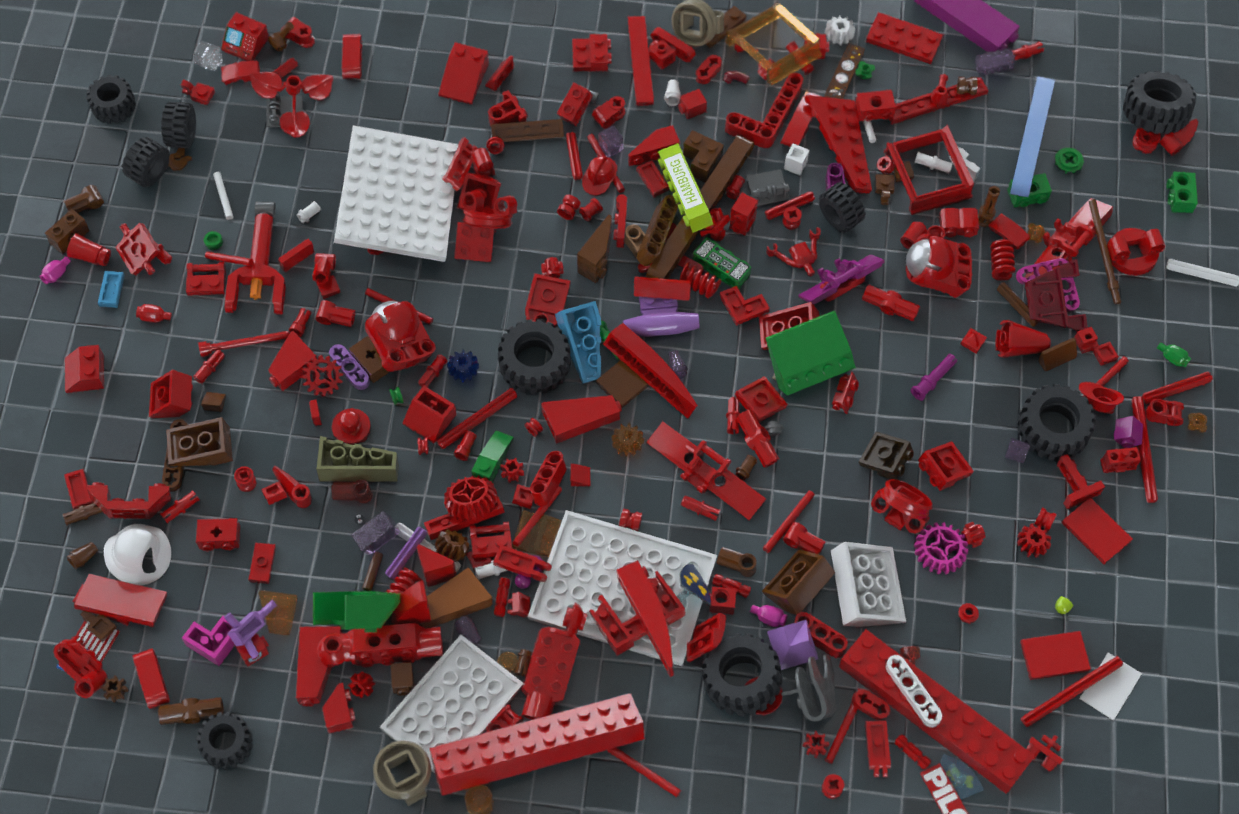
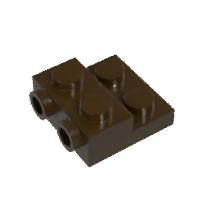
M875 432L859 460V465L877 471L879 476L897 480L898 476L902 477L904 475L905 464L907 461L912 460L914 451L910 441Z

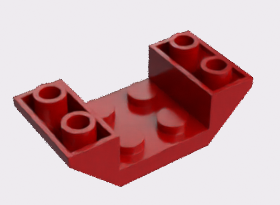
M100 482L87 485L90 499L110 519H151L171 501L170 487L163 483L149 486L148 501L140 498L133 499V501L114 498L110 501L111 495L108 485Z

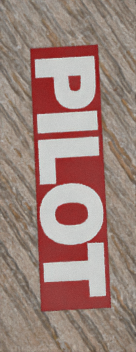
M940 763L920 773L942 814H968Z

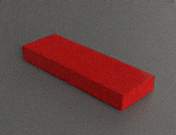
M648 277L634 278V296L690 301L691 281Z

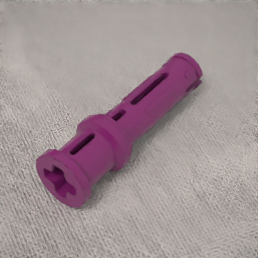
M948 354L929 375L923 376L921 381L911 388L912 395L916 399L923 401L926 398V394L930 390H934L936 383L957 363V359L952 361L955 356Z

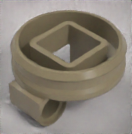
M685 0L677 5L673 11L672 27L676 36L681 41L691 47H700L712 40L716 33L720 34L724 31V12L713 11L702 0ZM694 16L700 17V31L688 29L694 25Z
M396 741L385 746L377 755L373 767L374 778L380 790L391 798L405 799L408 806L427 796L424 789L430 781L432 770L426 751L411 741ZM409 757L417 773L396 783L390 769L404 763Z

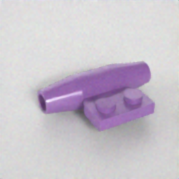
M639 297L642 315L623 320V323L636 335L642 337L673 335L699 329L698 313L677 312L678 303L676 299Z

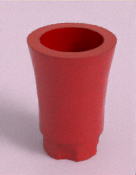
M78 233L71 238L67 248L68 258L79 259L95 265L106 266L111 256V250L84 238Z

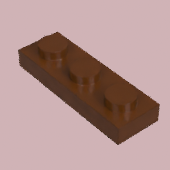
M734 5L724 13V31L720 34L716 33L713 39L705 45L712 48L743 23L747 15Z

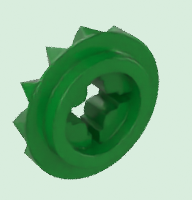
M1063 148L1055 156V165H1058L1059 170L1062 169L1065 173L1080 171L1084 164L1082 154L1074 148ZM1073 158L1072 163H1065L1066 160Z

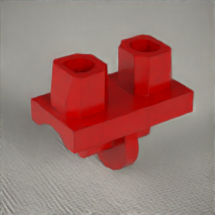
M715 208L709 211L714 225L702 229L700 234L703 237L710 233L714 240L721 241L726 235L723 227L730 221L729 215H723L721 208Z
M1044 734L1041 740L1047 743V746L1031 737L1027 750L1035 755L1033 760L1041 751L1047 755L1041 766L1048 771H1052L1057 764L1060 765L1063 759L1050 750L1051 747L1058 752L1061 749V746L1055 742L1058 736L1054 735L1050 739Z

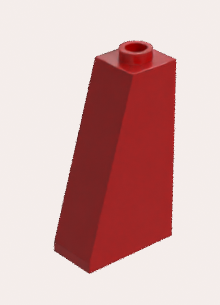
M613 395L541 403L542 414L556 444L620 420V412H622L619 401L615 402Z
M341 626L300 627L296 699L302 706L309 707L314 704H320L333 665H327L318 657V644L328 634H342ZM332 645L330 646L329 650L334 651L339 646Z

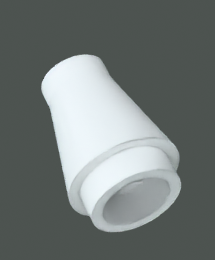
M670 80L668 82L664 95V100L670 106H676L680 102L681 93L677 80Z

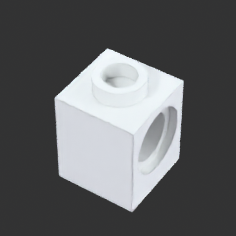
M792 144L785 159L784 169L801 176L808 161L809 150Z

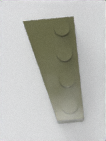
M320 436L317 460L319 481L398 482L399 463L397 452L373 447L371 449L364 448L360 444L350 445L341 440L332 441L327 440V437Z

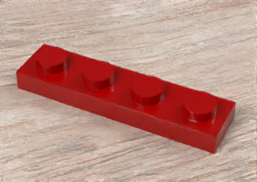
M497 495L495 508L491 509L489 514L485 513L484 517H477V520L473 518L469 522L467 519L460 521L459 518L454 519L448 513L424 522V526L430 540L438 538L441 532H446L447 529L451 532L454 530L458 531L505 513Z

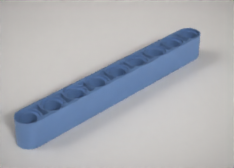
M1037 77L1010 194L1023 197L1029 196L1054 87V79Z

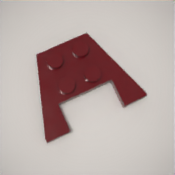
M1077 259L1025 283L1030 320L1076 331L1088 328L1086 314L1068 316L1062 278L1080 276Z

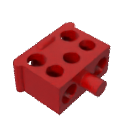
M1133 447L1107 450L1100 461L1103 473H1120L1136 470L1141 459L1138 448Z

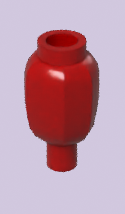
M143 304L141 307H137L136 317L144 322L158 323L163 319L171 320L172 313L164 312L161 307L156 305Z

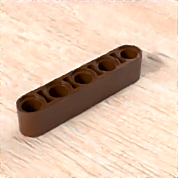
M667 195L655 208L637 253V260L644 266H649L658 257L678 209L677 205H679V203L676 204L672 195Z

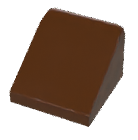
M207 392L201 403L203 410L222 412L226 394Z

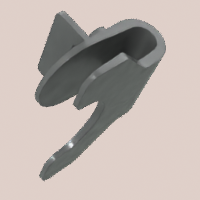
M829 654L823 655L824 677H822L818 669L815 657L808 658L811 679L820 698L822 713L818 710L809 678L802 667L796 669L797 689L781 693L782 696L799 693V697H797L798 706L802 709L805 717L811 721L829 718L835 713L837 708L834 695L835 675Z

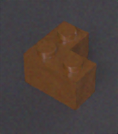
M692 130L684 142L683 155L693 160L691 163L693 177L706 183L723 157L724 144Z

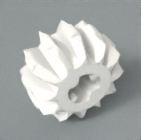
M841 16L838 19L833 17L831 21H828L825 29L828 41L832 40L833 44L839 43L840 46L842 43L848 44L853 39L855 33L853 22L848 21L847 17L844 19Z

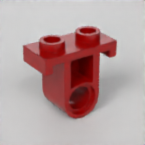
M509 90L502 93L503 101L492 106L488 112L490 127L491 124L527 122L526 118H528L526 110L519 106L518 99L515 95L512 96Z

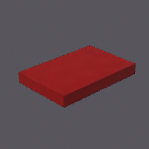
M1088 498L1062 521V524L1104 565L1133 540L1092 498Z
M1081 631L1022 639L1020 641L1030 680L1091 670Z

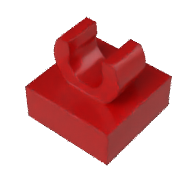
M520 592L512 593V599L507 601L508 604L512 605V609L508 610L507 613L513 616L518 615L522 618L528 617L530 597Z

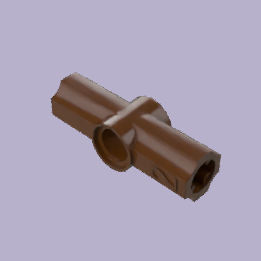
M221 697L204 700L188 698L182 700L181 703L159 706V722L161 725L179 722L194 724L200 722L201 719L209 718L211 715L217 717V713L220 712L224 715L223 700Z

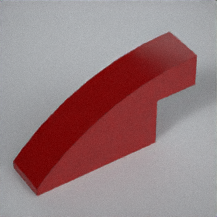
M424 581L417 582L400 595V603L390 615L391 625L431 622Z

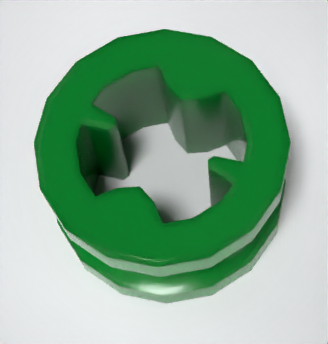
M396 387L395 390L389 389L394 406L398 402L404 403L399 387Z

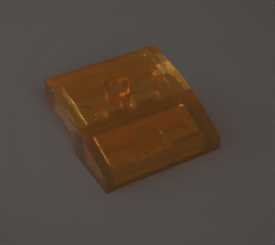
M526 510L522 511L514 539L534 513ZM544 514L520 546L517 547L512 543V548L549 557L562 520Z

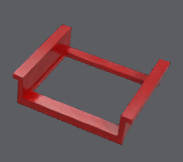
M948 125L941 130L886 144V149H884L885 156H891L910 198L909 211L911 215L973 198L972 189L974 182ZM943 141L962 184L917 196L899 153Z

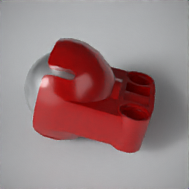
M925 233L918 237L907 253V277L916 285L944 292L953 298H957L971 287V249L965 243L959 244L935 234Z
M408 301L384 302L375 308L372 316L365 322V330L382 360L383 368L387 371H398L425 362L436 350L435 343L430 340L415 307Z

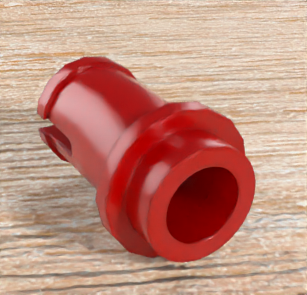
M736 175L730 187H727L726 195L731 199L739 197V191L745 179Z

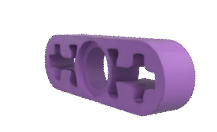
M337 344L332 346L329 350L331 360H337L335 365L341 366L339 370L354 388L358 390L366 389L370 384L366 371L343 345ZM336 352L342 354V357H343V360H342V361H341V358H340L338 355L335 356V353H336ZM351 363L355 367L353 370L347 371L344 369L345 365ZM358 374L360 379H364V382L357 381L355 375Z

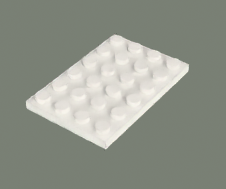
M460 635L384 721L380 729L395 741H411L421 746L426 751L431 763V770L434 772L429 748L483 734L488 724L498 715L502 708L509 704L521 690L524 683L464 636Z

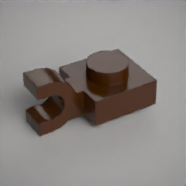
M876 174L875 193H881V205H888L890 194H894V175Z
M83 611L80 614L83 620L90 624L87 630L102 643L117 628L104 615L99 614L95 617L91 612Z

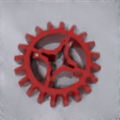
M473 475L467 478L465 476L464 479H458L457 483H451V487L447 488V492L444 493V504L448 513L454 519L459 518L460 521L467 519L469 522L470 519L474 518L477 520V517H484L485 513L489 514L490 510L495 508L497 491L492 481H489L487 478H481L480 476L475 478Z

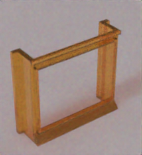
M778 1L757 16L730 31H726L727 39L725 43L728 46L738 43L767 70V82L771 86L822 56L819 52V38ZM780 17L807 44L771 64L744 38Z

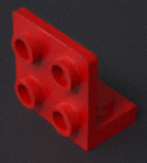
M458 222L455 259L491 262L496 229L467 225L465 222Z

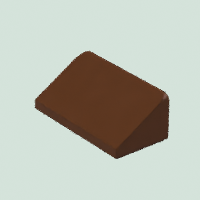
M1075 338L1042 351L1038 362L1044 371H1049L1077 357Z

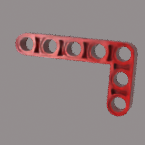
M791 73L788 76L763 123L737 112H731L726 117V132L734 137L740 135L755 142L754 145L758 147L770 148L801 94L803 76L799 73Z

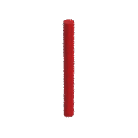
M593 134L588 135L587 138L597 156H604L605 154ZM616 174L612 182L618 192L622 193L625 188Z
M367 288L365 291V295L382 303L396 301L370 288ZM417 311L421 321L429 325L432 324V317Z
M1123 356L1096 384L1104 386L1129 362V359Z
M560 486L556 489L551 501L547 505L538 508L513 540L515 546H520L562 491Z
M809 490L766 543L763 547L765 552L769 553L815 496L812 491Z
M861 695V696L859 697V698L861 699V700H860V703H861V701H862V699H863V697H864L863 695ZM851 703L825 758V761L829 764L833 763L858 710L853 703Z
M617 747L607 750V752L675 797H678L681 790Z

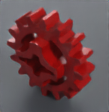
M319 355L318 360L312 357V363L307 361L305 363L307 368H302L301 370L305 372L301 379L306 380L302 385L309 386L308 392L314 390V396H317L319 392H321L322 397L326 396V392L329 395L333 394L332 389H339L336 384L343 382L339 379L340 376H343V373L338 372L341 366L336 367L337 360L330 361V356L323 359V356ZM324 363L326 364V366H324V368H320L319 366H316V364ZM332 370H333V373H334V379L332 378V375H331V371H332ZM310 372H311L312 375H313V380H312V381H311V379H310ZM324 372V373H325V374H324V378H325V379H321V380H320V379H319V377H320V374H319V373ZM320 384H324L325 386H328V388L322 389L318 388V386Z

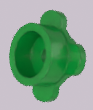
M863 61L859 62V68L856 69L855 74L861 79H870L875 66Z

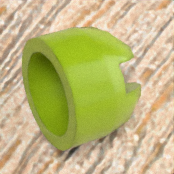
M1062 596L1059 597L1055 604L1057 612L1061 614L1068 613L1073 607V603Z

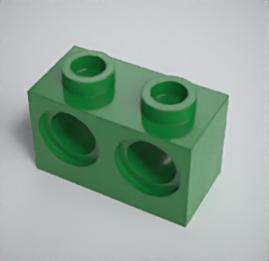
M1173 172L1171 178L1167 180V189L1170 192L1168 195V205L1171 206V212L1193 213L1198 204L1195 173Z

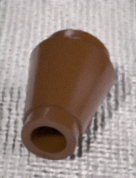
M90 542L70 551L67 560L74 569L82 568L98 552V549L93 542Z

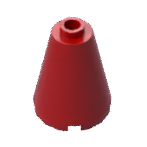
M1003 320L999 324L1002 325V328L997 330L995 338L996 351L1000 352L998 354L999 357L1005 358L1042 353V351L1050 348L1051 340L1043 332L1010 320Z

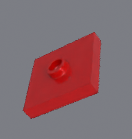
M765 376L737 390L734 394L746 410L751 409L758 422L785 409L788 405Z

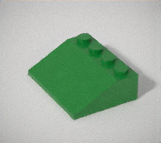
M835 311L766 337L778 388L787 396L855 369L852 351Z

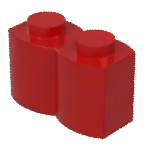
M941 209L939 215L940 227L945 230L946 237H954L956 235L973 237L977 235L979 230L978 209Z

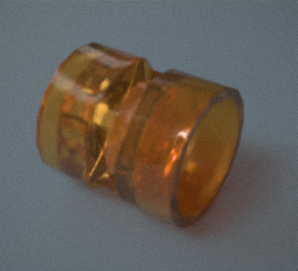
M479 785L471 787L466 791L465 804L469 814H490L492 812L493 797L487 786Z

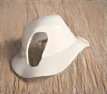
M132 524L107 540L104 546V559L108 570L117 579L142 586L158 580L167 571L171 560V546L167 536L161 529L144 524ZM151 547L156 571L145 573L142 569L144 555Z

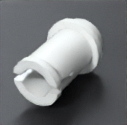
M313 201L305 209H300L297 217L302 223L309 222V219L317 212H320L321 208Z

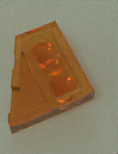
M259 590L258 594L262 608L271 600H274L277 605L265 617L269 632L290 636L298 600L297 595Z

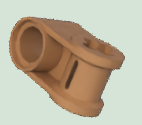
M629 225L625 230V243L637 259V253L645 233L638 225Z

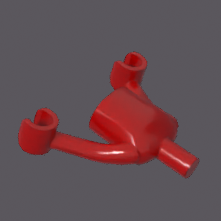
M817 227V234L812 233V230L809 232L811 251L806 242L798 243L789 249L793 260L777 251L778 246L776 243L773 244L774 250H770L769 246H767L766 254L770 257L776 256L791 267L804 268L809 277L813 276L815 271L811 264L817 259V240L820 238L821 230Z

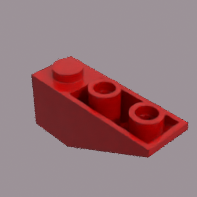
M671 125L655 130L628 154V165H640L646 161L657 160L660 158L658 151L675 144L680 146L674 126Z

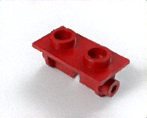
M851 372L850 376L844 374L840 377L837 391L842 393L835 392L832 401V408L834 410L842 408L845 414H848L849 408L852 407L854 393L859 387V382L853 372Z

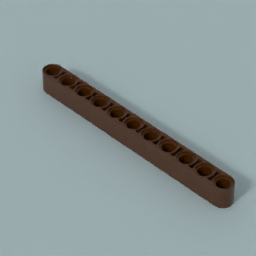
M740 135L736 136L700 190L709 211L715 209L726 192L727 187L730 186L733 178L738 174L751 154L755 142ZM682 217L663 246L660 254L649 267L646 277L669 279L700 230L693 233L690 226L686 227Z

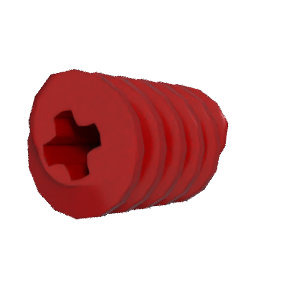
M996 240L991 243L992 277L996 280H1009L1015 272L1014 243L1011 240Z
M687 262L681 272L680 280L691 281L693 291L699 290V294H705L706 298H711L718 290L721 279L715 282V275L709 279V272L702 275V268L696 272L697 266L694 265L692 268H689L690 262Z
M403 568V570L398 572L399 577L394 578L395 583L390 585L391 590L386 592L399 593L401 595L405 590L414 585L415 582L423 580L412 570Z

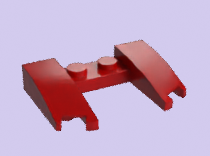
M655 571L656 578L648 579L650 583L654 582L657 587L658 593L656 595L663 609L666 623L670 625L686 616L685 607L660 573ZM603 595L598 597V602L601 605L597 611L589 610L599 630L617 656L632 648L635 641L647 635L637 615L622 623Z

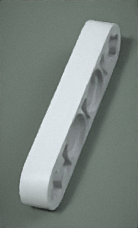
M899 655L891 656L886 664L887 672L922 722L928 727L937 726L942 719L941 710L906 661ZM893 662H894L895 664H897V663L900 664L899 670H898L896 667H895V668H892V667H891L892 664H893ZM902 679H912L913 686L905 687ZM914 696H924L925 703L917 704L914 700ZM928 711L931 715L936 714L935 721L927 718L929 715Z

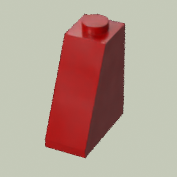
M294 331L290 332L268 369L270 382L274 387L278 386L282 391L305 375V372L301 370L302 368H307L305 364L307 361L312 363V357L317 359L313 351Z

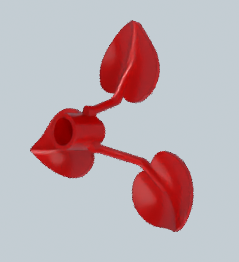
M262 72L251 73L250 75L253 89L262 98L273 99L276 97L277 91L282 92L285 88L287 93L292 95L293 113L286 112L280 117V127L285 133L294 138L305 135L310 126L309 117L305 112L296 113V95L299 94L300 89H302L304 94L308 93L310 98L314 100H323L330 95L333 82L332 75H311L303 81L298 76L292 75L287 78V81L282 86V79L276 73Z

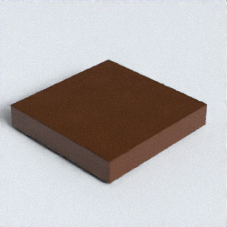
M621 360L596 380V383L608 395H613L615 402L619 401L621 408L650 386Z

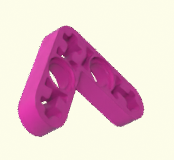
M1059 258L1025 266L1018 270L1016 279L1024 285L1026 282L1040 276L1039 267H1045L1047 272H1049L1053 267L1064 265L1068 261ZM1024 272H1025V274L1032 273V272H1033V274H1034V275H1031V276L1028 277V278L1022 277V274H1023ZM1073 277L1062 278V280L1069 283V289L1064 290V294L1069 292L1071 294L1064 297L1066 310L1071 312L1079 307L1080 300ZM1067 301H1073L1074 304L1067 305Z

